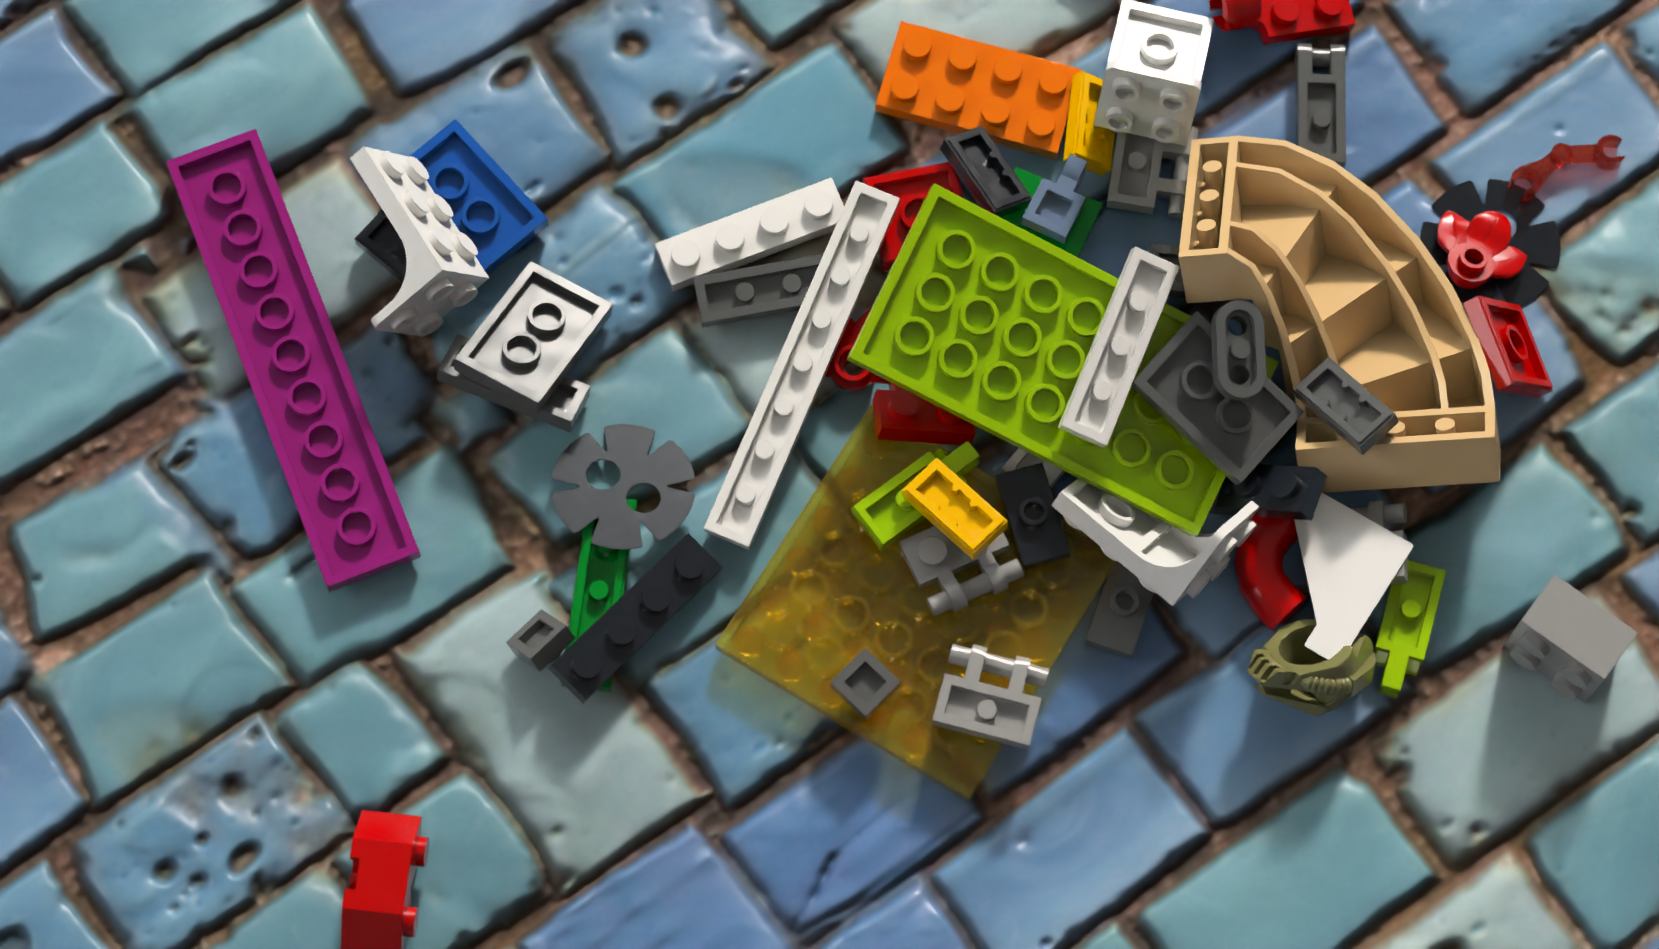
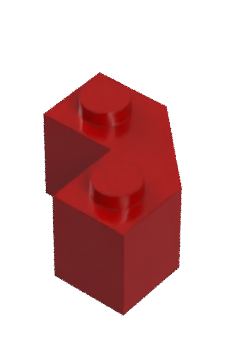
M362 810L352 838L350 859H353V869L350 876L349 889L345 888L342 903L341 949H404L407 937L415 938L419 920V908L411 907V886L417 867H426L429 852V837H421L422 816Z

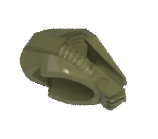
M1302 619L1284 625L1265 643L1263 649L1254 650L1247 673L1258 682L1254 688L1264 696L1318 717L1337 709L1348 698H1352L1371 684L1374 678L1376 657L1370 638L1362 631L1359 632L1351 646H1343L1330 660L1305 647V642L1317 625L1316 619Z

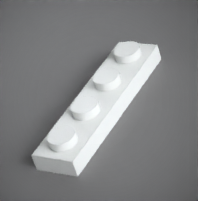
M831 177L655 243V249L672 291H676L694 284L693 277L729 271L833 232L843 211L844 204Z
M1138 247L1130 250L1059 423V429L1099 447L1107 446L1180 266Z

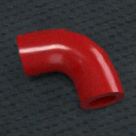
M1252 517L1251 520L1257 526L1245 542L1236 548L1234 568L1241 595L1254 614L1274 632L1289 620L1307 600V597L1286 576L1282 565L1284 555L1298 540L1294 519Z

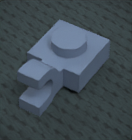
M1070 154L1056 183L1042 178L1022 217L1021 224L1065 244L1085 205L1086 197L1076 193L1085 176L1086 172L1084 170L1088 161Z

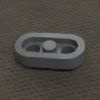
M1234 300L1220 307L1215 312L1211 321L1213 379L1216 388L1223 396L1231 400L1241 401L1257 394L1265 384V332L1263 316L1259 309L1248 301ZM1230 319H1235L1241 324L1242 332L1239 336L1233 335L1229 331L1228 322ZM1232 368H1238L1243 372L1244 382L1242 385L1232 381L1230 377Z

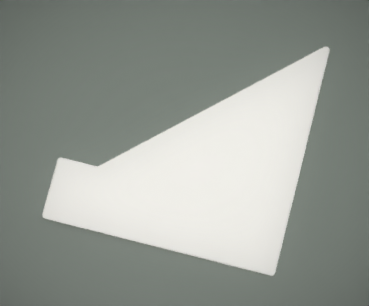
M1321 493L1313 519H1294L1317 623L1305 642V647L1330 660L1343 646L1352 645L1414 545Z

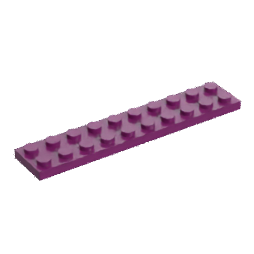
M250 130L166 161L328 591L337 590L420 558L421 555L257 130Z

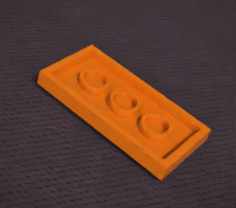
M901 21L875 104V112L957 134L983 126L995 144L1056 160L1068 121L1072 76L1081 72L1082 69Z

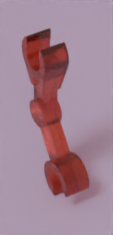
M1606 135L1599 139L1597 144L1569 146L1565 143H1558L1541 160L1515 169L1508 181L1507 187L1510 188L1519 179L1529 181L1532 188L1526 190L1520 199L1521 202H1527L1534 199L1552 173L1569 164L1595 163L1603 170H1615L1621 165L1625 156L1608 157L1603 152V149L1618 148L1622 139L1616 135Z

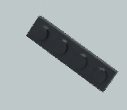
M688 533L560 655L548 669L584 704L710 582L723 567Z

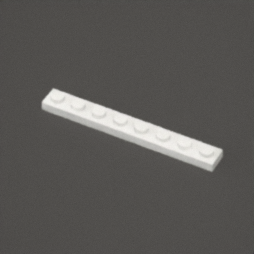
M855 181L704 526V532L750 550L900 205V198Z

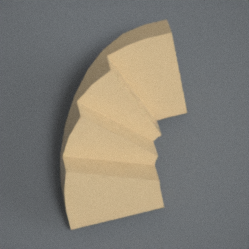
M1247 136L1191 140L1178 256L1187 303L1225 300H1253V305L1259 309L1263 316L1265 346L1279 350L1286 394L1304 411L1297 420L1295 444L1297 465L1317 467L1327 475L1322 493L1500 482V442L1490 370L1480 341L1475 335L1470 319L1452 284L1420 238L1374 190L1343 167L1328 158L1286 140ZM1328 357L1397 416L1399 423L1364 455L1358 452L1305 406L1294 394L1293 388Z

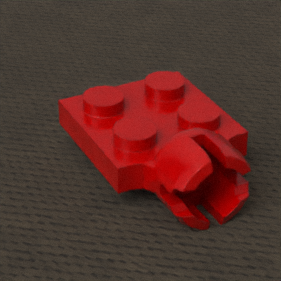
M1209 0L1210 11L1223 9L1222 15L1212 17L1218 29L1224 31L1246 28L1257 30L1262 37L1264 45L1351 32L1356 25L1349 0Z

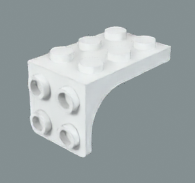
M1122 0L1093 125L1108 128L1114 132H1126L1153 138L1164 143L1186 146L1201 91V78L1214 19L1135 1Z
M363 146L350 160L401 238L407 261L405 278L399 292L388 305L373 316L371 322L376 330L426 336L442 325V318L453 308L463 306L473 300L478 294L477 288L486 282L489 277L476 258L478 250L475 244L467 235L459 232L452 221L453 211L441 196L434 193L427 182L429 174L423 164L412 156L408 157L391 153L390 151Z
M1079 478L1062 490L1051 505L1063 515L1064 520L1070 526L1084 532L1101 547V550L1107 557L1120 562L1138 577L1140 583L1147 590L1157 593L1171 606H1174L1186 594L1194 599L1210 580L1214 581L1231 561V558L1228 556L1235 546L1240 547L1256 528L1257 524L1251 519L1259 509L1256 503L1250 501L1215 533H1199L1198 536L1193 537Z

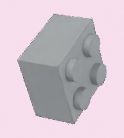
M1554 574L1503 646L1511 651L1510 656L1520 666L1531 671L1537 669L1552 680V687L1561 695L1571 700L1578 698L1585 703L1611 672L1638 632Z

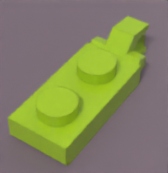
M969 441L947 456L942 449L934 453L927 452L851 508L854 517L881 551L926 518L902 497V490L936 457L966 484L968 483L963 476L980 463V455Z
M1407 560L1408 583L1390 585L1373 651L1376 657V665L1384 667L1378 693L1397 698L1398 692L1401 691L1405 673L1416 676L1419 665L1421 666L1424 661L1446 575V570Z

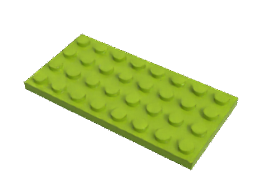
M935 183L930 187L847 357L848 361L1193 537L1199 535L1226 477L1224 473L1132 387L1126 397L1107 446L1099 447L1059 429V423L1119 279ZM1166 303L1164 304L1135 377L1186 322L1190 315ZM1266 355V376L1271 380L1279 362Z

